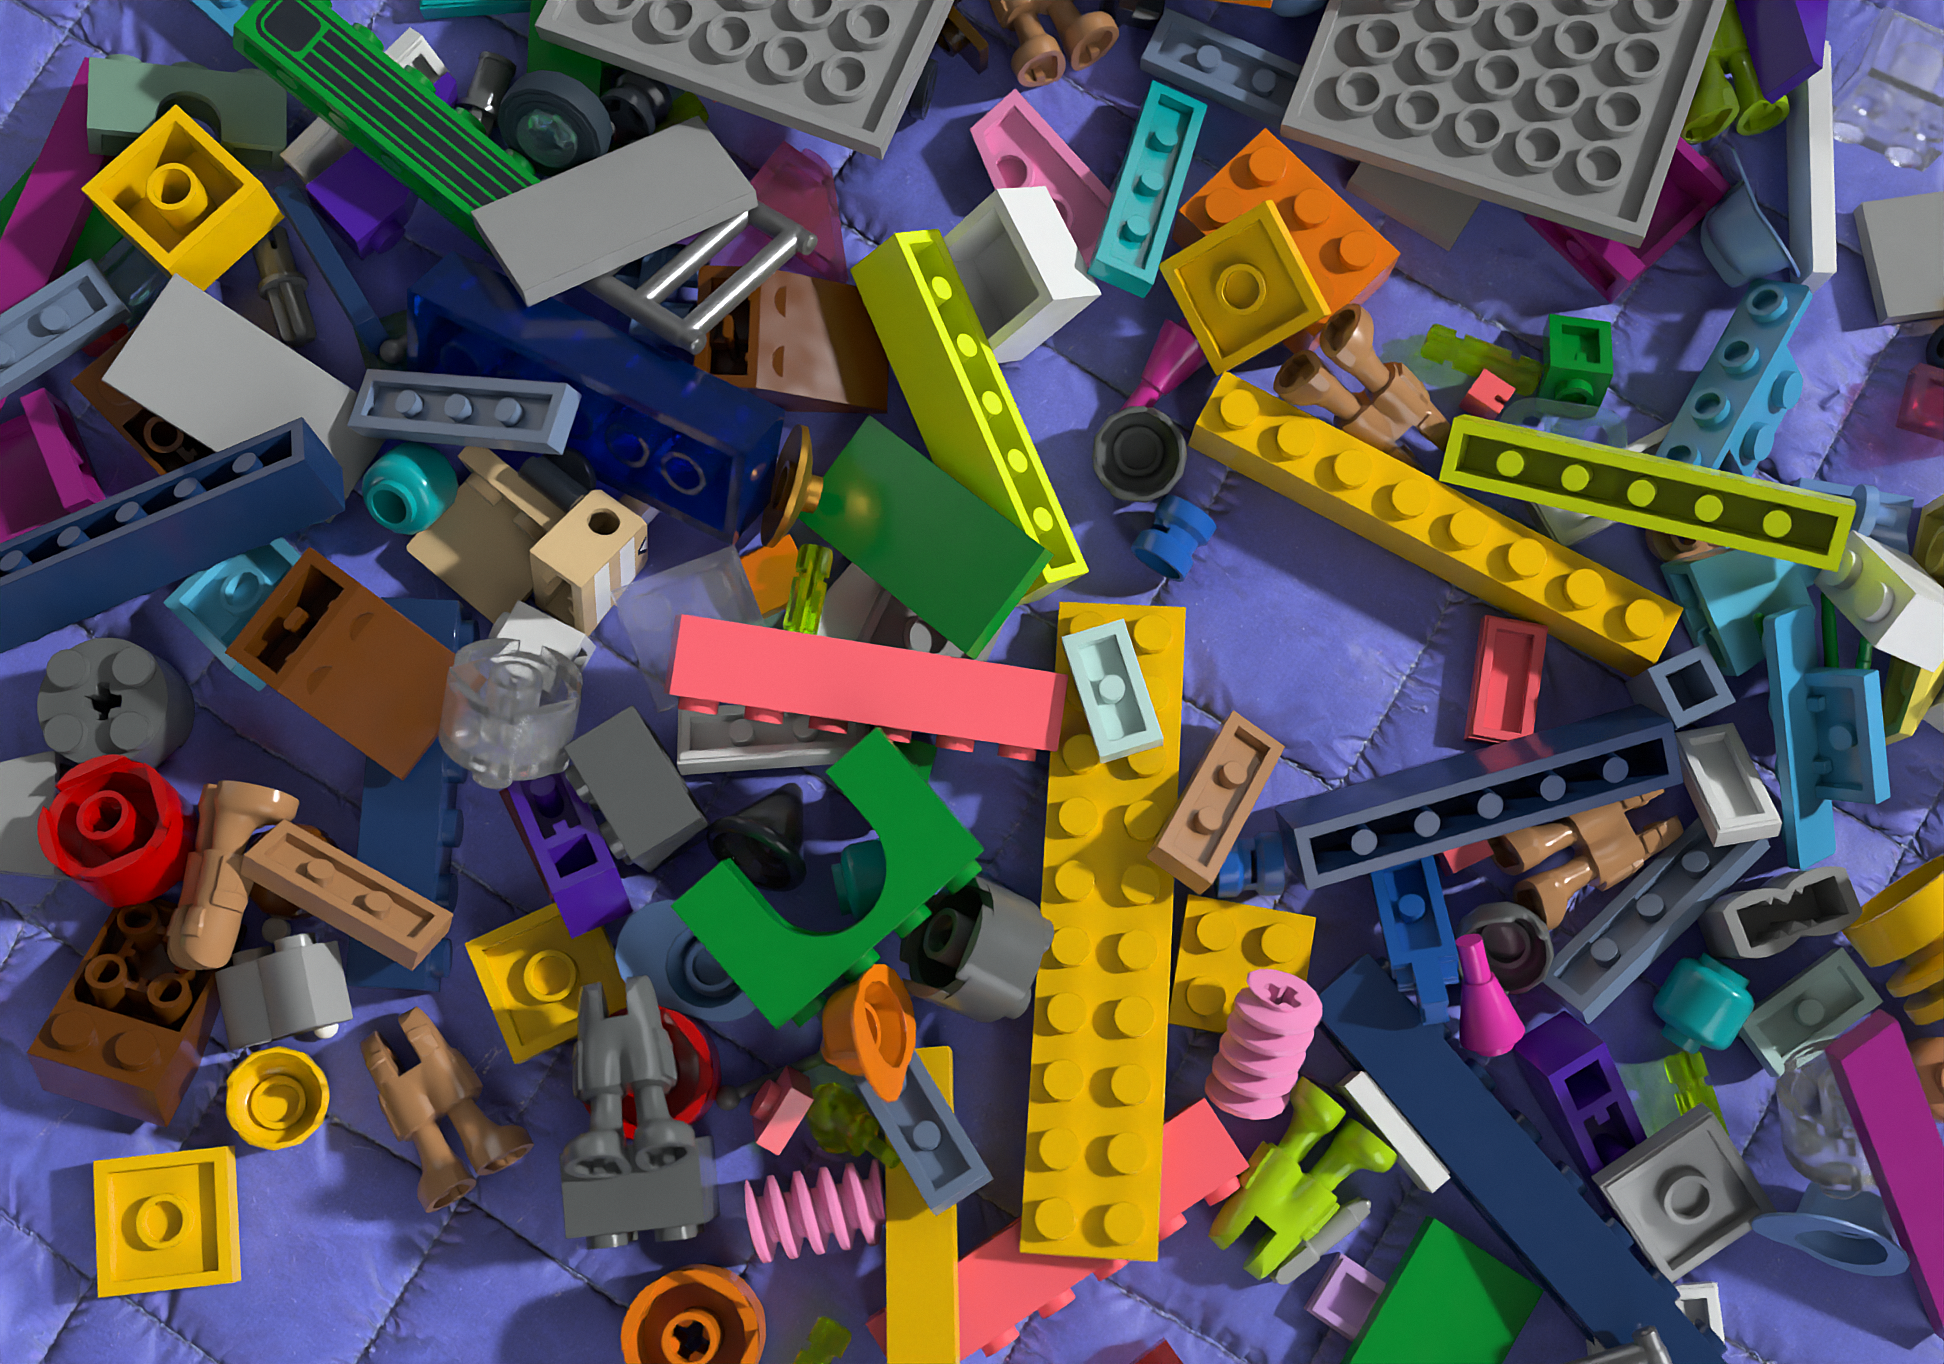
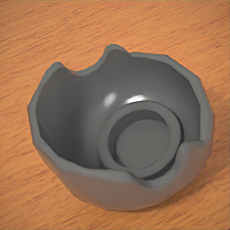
M1129 406L1108 416L1094 436L1092 452L1094 472L1111 495L1120 500L1149 502L1168 494L1183 476L1187 461L1186 442L1178 426L1165 413L1156 408Z
M1513 902L1480 904L1461 918L1454 933L1455 941L1466 934H1479L1482 937L1489 969L1496 976L1506 995L1526 993L1546 979L1554 958V948L1546 924L1534 912ZM1459 960V969H1457L1459 975L1458 984L1461 987V980L1464 976Z

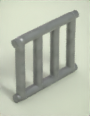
M757 200L758 207L705 229L636 290L613 277L625 265L579 284V286L677 347L697 355L706 345V333L797 252L809 255L815 249L818 238L815 234L804 229L802 225ZM749 225L773 238L772 241L685 318L682 319L659 305Z

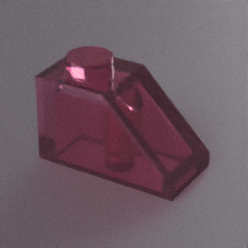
M783 141L750 182L756 190L757 200L797 222L804 229L817 236V245L809 255L797 252L794 256L828 280L846 284L849 278L832 168L814 151L804 148L800 152ZM763 233L764 235H766L767 237H769L770 239L773 240L772 237H770V236H768L767 234Z

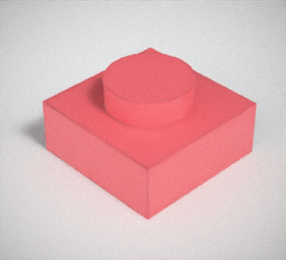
M786 1065L776 1082L769 1079L762 1085L750 1108V1115L753 1116L752 1121L756 1144L778 1156L780 1155L814 1101L808 1076Z

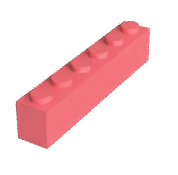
M679 614L675 615L664 693L679 696L678 709L717 715L719 702L745 705L743 719L783 724L784 711L810 715L808 724L810 729L847 734L849 721L874 725L873 730L876 727L881 728L891 741L911 743L913 730L937 734L935 747L973 752L975 740L999 743L997 756L1035 762L1037 749L1054 752L1058 750L1069 675Z
M1197 1097L1164 1120L1158 1242L1184 1226L1187 1220L1182 1212L1204 1198L1210 1207L1239 1189L1241 1185L1237 1175L1250 1167L1207 1100L1203 1097ZM1022 1215L958 1257L960 1362L980 1348L986 1357L995 1354L1020 1335L1014 1325L1036 1310L1042 1319L1051 1316L1075 1299L1076 1296L1070 1287L1091 1273L1095 1275L1098 1281L1104 1280L1130 1261L1020 1253ZM886 1305L868 1318L866 1326L887 1358Z

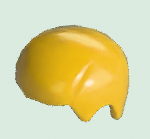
M284 1046L252 1052L231 1072L226 1081V1117L232 1129L236 1130L239 1137L249 1145L276 1151L302 1144L323 1124L330 1097L328 1082L325 1073L306 1053Z

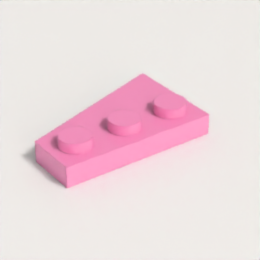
M1014 89L970 128L974 142L995 190L1046 186L1087 267H1089L1112 193L1026 99Z

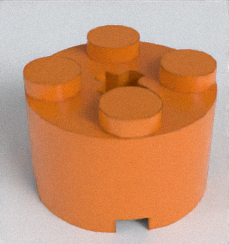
M706 1263L680 1266L646 1286L630 1305L625 1315L620 1335L625 1363L758 1364L766 1339L764 1308L752 1288L734 1272L721 1266ZM698 1321L705 1326L703 1337L710 1341V1345L702 1344L693 1352L685 1347L688 1335L680 1330V1327H689L693 1322Z

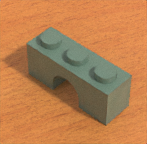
M113 54L105 58L89 57L87 108L89 154L118 156L174 105H177L190 118L198 119L211 127L218 137L219 144L246 169L283 172L285 160L280 154L286 149L287 91L262 70L249 68L241 69L236 73L208 70L201 64L188 61L176 62L171 66L143 63L136 57L124 54Z

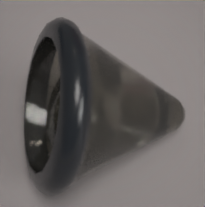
M786 783L733 814L715 820L710 825L706 835L708 847L714 858L719 863L731 858L755 887L774 892H786L798 888L804 882L807 874L804 861L803 791L797 783Z

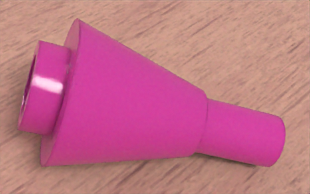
M1182 317L1178 324L1165 319L1141 375L1142 381L1119 411L1129 406L1153 407L1162 395L1166 396L1209 362L1185 317Z
M1479 934L1463 935L1455 941L1464 976L1461 980L1459 1043L1465 1049L1475 1051L1481 1056H1499L1509 1052L1515 1043L1523 1037L1525 1027L1496 976L1489 969L1482 937Z

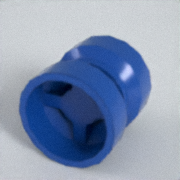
M1166 494L1154 510L1155 522L1151 529L1141 531L1130 550L1133 555L1153 571L1168 579L1183 582L1194 564L1192 554L1197 547L1206 546L1217 526L1197 506L1178 496Z
M1258 832L1251 839H1240L1237 837L1213 882L1216 898L1237 897L1243 890H1255L1261 896L1283 895L1285 864L1280 832Z

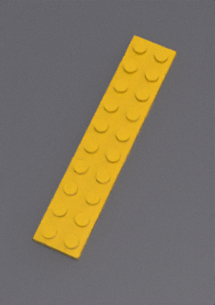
M1059 602L1055 673L1069 676L1057 752L1050 751L1040 909L1042 917L1052 921L1054 937L1049 949L1042 956L1036 975L1020 1253L1158 1262L1174 876L1146 858L1178 801L1186 607ZM1124 619L1164 739L1162 746L1100 764L1062 646V637Z

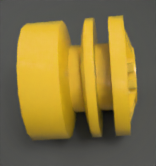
M1944 854L1929 860L1884 888L1861 906L1863 913L1854 923L1841 930L1869 967L1882 966L1900 958L1905 961L1890 977L1886 987L1893 997L1910 995L1903 1007L1915 1025H1927L1944 1018Z

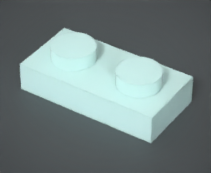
M1124 619L1062 637V646L1100 764L1162 746L1164 738Z
M1834 948L1755 1004L1753 1011L1738 1034L1769 1076L1780 1077L1880 1005L1883 1000L1844 948Z

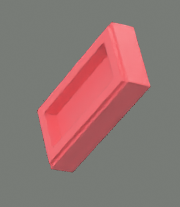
M1485 615L1481 618L1464 733L1465 741L1496 745L1533 734L1548 632L1546 625Z

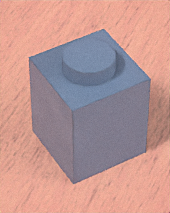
M1706 643L1655 665L1625 683L1635 705L1642 704L1671 720L1674 731L1736 702Z

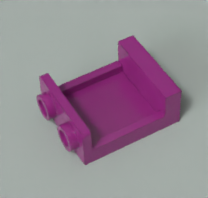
M1680 136L1647 233L1640 248L1527 214L1524 220L1612 304L1704 219L1707 212L1731 189V185L1723 178L1721 169L1712 159L1699 155Z
M45 388L20 397L25 414L0 424V543L106 499L69 407Z

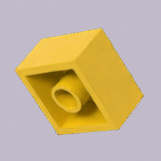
M174 105L81 188L109 223L170 280L177 273L202 291H205L285 218L264 185L177 105Z

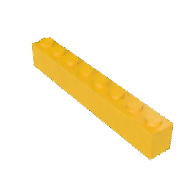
M1225 370L1195 423L1188 444L1189 447L1525 622L1546 625L1549 635L1632 678L1657 663L1684 609Z

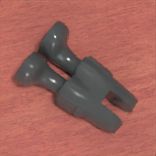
M647 975L626 978V1006L628 1015L609 1018L606 995L601 982L583 985L580 988L577 1024L578 1042L574 1044L571 1064H573V1094L576 1099L591 1106V1116L588 1132L574 1137L564 1147L562 1153L564 1170L570 1175L581 1178L608 1179L624 1177L631 1172L629 1147L624 1133L621 1100L628 1094L634 1095L637 1128L633 1135L635 1161L639 1168L651 1172L664 1170L685 1162L696 1151L695 1133L692 1127L683 1121L673 1120L668 1112L664 1095L670 1091L677 1080L672 1051L673 1045L668 1032L662 1027L656 993Z

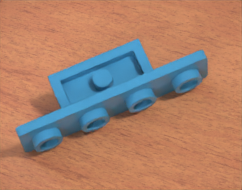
M1758 278L1750 283L1655 456L1716 470L1720 467L1721 471L1748 477L1752 476L1759 461H1763L1769 455L1778 426L1787 410L1796 405L1802 392L1804 379L1787 344L1813 298L1808 286Z
M1796 604L1764 618L1762 651L1767 659L1770 687L1768 711L1774 725L1777 754L1775 776L1780 784L1783 821L1781 836L1786 845L1789 868L1804 870L1833 855L1836 851L1832 800L1876 805L1890 798L1879 670L1818 667L1812 606Z

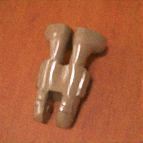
M988 0L1000 26L1003 29L1007 28L1011 32L1016 31L1020 47L1012 56L1011 69L1019 83L1023 86L1037 87L1049 85L1058 81L1065 71V57L1055 38L1047 35L1037 17L1039 13L1048 15L1052 19L1061 39L1065 55L1075 71L1083 70L1099 60L1113 47L1119 37V29L1111 15L1102 11L1082 15L1073 4L1074 0Z
M1348 304L1337 310L1325 323L1320 333L1319 343L1322 352L1337 366L1354 376L1365 387L1364 390L1360 393L1350 392L1316 353L1306 349L1292 355L1281 366L1275 376L1273 389L1289 404L1298 406L1317 405L1327 409L1334 414L1333 427L1423 473L1426 470L1425 466L1413 454L1409 446L1402 443L1399 438L1414 425L1427 440L1445 452L1452 426L1430 401L1429 393L1422 381H1419L1402 362L1390 361L1389 363H1382L1379 360L1372 345L1374 323L1370 313L1359 304Z
M222 780L218 781V785L210 783L203 785L198 803L199 822L195 852H188L178 908L174 909L165 936L168 937L167 953L171 962L177 967L187 970H211L222 967L229 961L238 937L248 897L254 881L240 874L247 842L255 829L263 828L265 825H278L283 819L291 822L296 816L300 803L297 798L272 788L238 781Z
M1660 789L1559 818L1551 823L1531 826L1487 839L1494 852L1490 857L1495 865L1502 872L1513 876L1535 867L1547 857L1566 847L1571 846L1575 851L1573 859L1551 870L1539 872L1516 883L1513 888L1514 903L1534 912L1544 921L1548 931L1558 927L1563 920L1570 898L1586 884L1604 891L1625 878L1632 876L1643 866L1646 859L1674 843L1684 833L1678 815L1647 824L1642 827V830L1634 833L1624 812L1632 808L1635 810L1646 805L1649 800L1664 793L1665 790Z
M416 1006L399 1015L398 1021L408 1041L421 1060L420 1064L406 1071L396 1052L378 1031H374L360 1042V1049L365 1065L378 1089L379 1094L377 1098L380 1109L398 1142L413 1141L422 1168V1176L417 1187V1199L425 1212L431 1213L462 1198L477 1184L467 1164L455 1154L439 1128L445 1115H448L458 1132L466 1155L478 1175H490L505 1169L525 1156L534 1147V1143L528 1131L522 1126H499L482 1113L476 1105L484 1087L482 1082L467 1062V1058L456 1048L450 1047L432 1020L422 1009Z

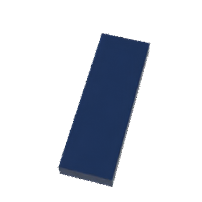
M291 178L273 188L275 199L369 352H374L375 356L379 355L382 343L391 338L295 181Z

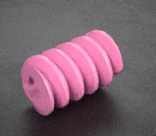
M1258 969L1248 972L1246 982L1249 987L1242 988L1236 994L1235 1010L1228 1016L1227 1031L1221 1036L1219 1041L1220 1051L1214 1056L1212 1072L1207 1076L1204 1083L1206 1095L1217 1107L1234 1116L1252 1120L1270 1119L1282 1113L1290 1099V1091L1298 1079V1070L1306 1058V1049L1313 1040L1314 1028L1322 1016V1003L1317 993L1304 980L1275 969Z
M879 1158L872 1159L869 1176L866 1180H862L853 1162L846 1163L842 1183L840 1184L834 1182L827 1167H819L815 1188H809L801 1172L794 1171L789 1192H782L774 1175H768L763 1195L756 1197L748 1180L745 1179V1204L749 1233L753 1247L763 1263L773 1261L778 1241H780L789 1259L800 1257L804 1237H807L816 1255L826 1253L830 1233H834L843 1251L853 1248L856 1230L859 1228L869 1246H877L880 1242L882 1228L886 1224V1202Z

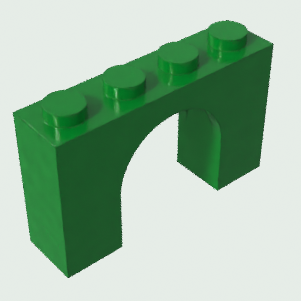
M876 727L825 771L870 823L880 838L884 849L886 877L883 891L875 907L865 917L848 927L832 931H814L794 925L773 909L731 858L721 861L670 905L776 1030L781 1028L790 1019L799 1028L825 1007L828 998L822 991L832 982L843 975L851 984L881 958L873 948L892 930L900 939H903L932 913L924 904L943 886L954 895L983 869L975 859L984 852V847L879 727Z

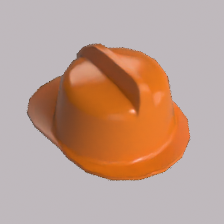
M873 964L862 974L859 980L838 989L826 1001L822 1016L823 1039L820 1050L825 1061L836 1065L838 1069L852 1076H865L876 1095L888 1103L897 1101L901 1094L906 1069L911 1061L916 1044V1021L912 1001L897 972L886 964Z

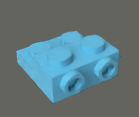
M280 537L266 546L251 549L222 561L208 570L191 574L163 603L231 672L260 692L267 684L227 655L225 651L302 555Z

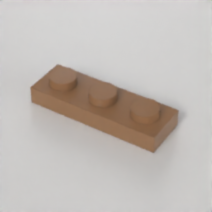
M1233 710L1218 727L1146 858L1199 895L1206 891L1218 875L1285 746Z
M285 819L276 825L243 857L240 874L412 971L449 932L453 913Z

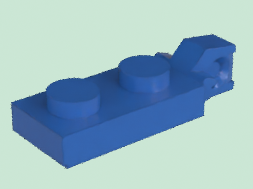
M1430 855L1368 873L1392 980L1396 979L1398 991L1415 990L1423 1026L1450 1022L1447 1009L1449 1000L1445 985L1459 983L1457 970L1459 969V957L1434 856Z

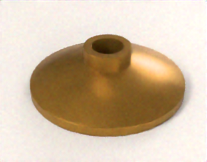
M801 424L794 426L784 443L775 466L761 523V543L765 547H775L788 533L801 511L813 514L818 506L823 489V478L812 475V443L807 426Z

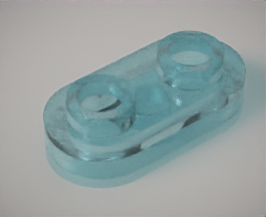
M1529 397L1514 402L1504 411L1499 421L1522 426L1523 421L1527 417L1533 416L1543 422L1544 432L1584 440V434L1589 427L1600 426L1608 434L1607 446L1625 450L1629 439L1628 429L1624 420L1618 413L1609 408L1539 397Z

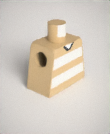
M632 485L618 501L602 490L595 489L589 492L529 551L535 605L553 618L586 634L588 637L644 568L648 560L647 525L661 511V506L656 498L638 485Z

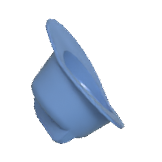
M1732 147L1731 150L1743 179L1713 206L1705 216L1701 226V245L1706 257L1725 284L1730 287H1740L1785 268H1788L1795 277L1799 278L1800 271L1771 224L1760 211L1735 148Z
M665 899L647 904L628 918L618 935L615 955L621 978L625 983L627 977L647 975L653 984L658 1006H664L671 1010L674 1009V1011L676 1010L707 1021L726 1023L746 1017L757 1008L670 907L676 900Z
M1838 1174L1821 1176L1809 1183L1796 1213H1767L1754 1217L1751 1222V1227L1756 1233L1803 1250L1831 1266L1852 1273L1869 1276H1895L1906 1272L1910 1265L1906 1251L1897 1245L1896 1234L1881 1196Z

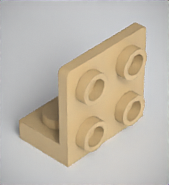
M466 446L459 453L458 457L472 474L458 488L454 503L427 530L415 535L407 544V551L494 624L502 613H511L518 600L524 603L534 592L529 551L566 513L518 477V473L490 449Z

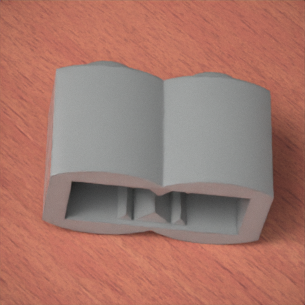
M1827 866L1782 873L1769 879L1758 889L1723 894L1697 918L1711 956L1717 959L1762 958L1787 949L1799 937L1824 936L1841 931L1854 923L1863 911L1846 868Z
M315 932L274 941L276 953H273L272 946H266L231 955L233 966L215 972L230 1051L290 1038L353 1019L338 941L317 944Z

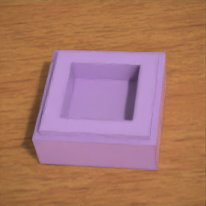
M1338 1252L1303 1309L1353 1342L1375 1302L1384 1290L1386 1283L1344 1254Z

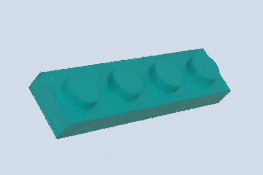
M1154 80L1151 82L1139 109L1087 270L1088 275L1143 299L1146 297L1155 281L1207 104Z

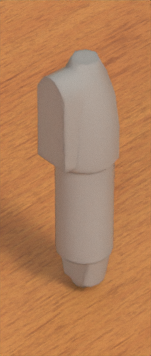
M1357 1196L1349 1202L1342 1204L1319 1230L1318 1234L1306 1242L1302 1240L1268 1274L1273 1283L1289 1284L1317 1263L1324 1253L1359 1227L1361 1222L1371 1213L1369 1210L1371 1207L1370 1200Z

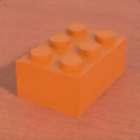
M1264 128L1178 210L1172 239L1185 249L1262 202L1273 200L1332 313L1283 340L1282 343L1294 354L1305 349L1314 352L1320 346V333L1328 319L1337 310L1348 304L1356 303L1361 306L1387 281L1401 253L1267 128Z

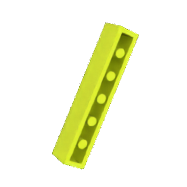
M930 229L894 233L853 266L850 272L933 463L1054 554L1016 607L1041 600L1088 573L1087 565L940 230Z
M1466 414L1453 418L1438 480L1833 572H1838L1856 510L1855 500Z

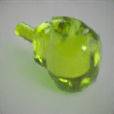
M838 1082L820 1084L812 1090L814 1101L804 1117L811 1135L817 1140L821 1149L831 1154L848 1151L855 1157L860 1156L867 1150L890 1169H894L900 1163L901 1159L897 1152L877 1137L879 1130L878 1120L868 1112L862 1101L850 1088Z

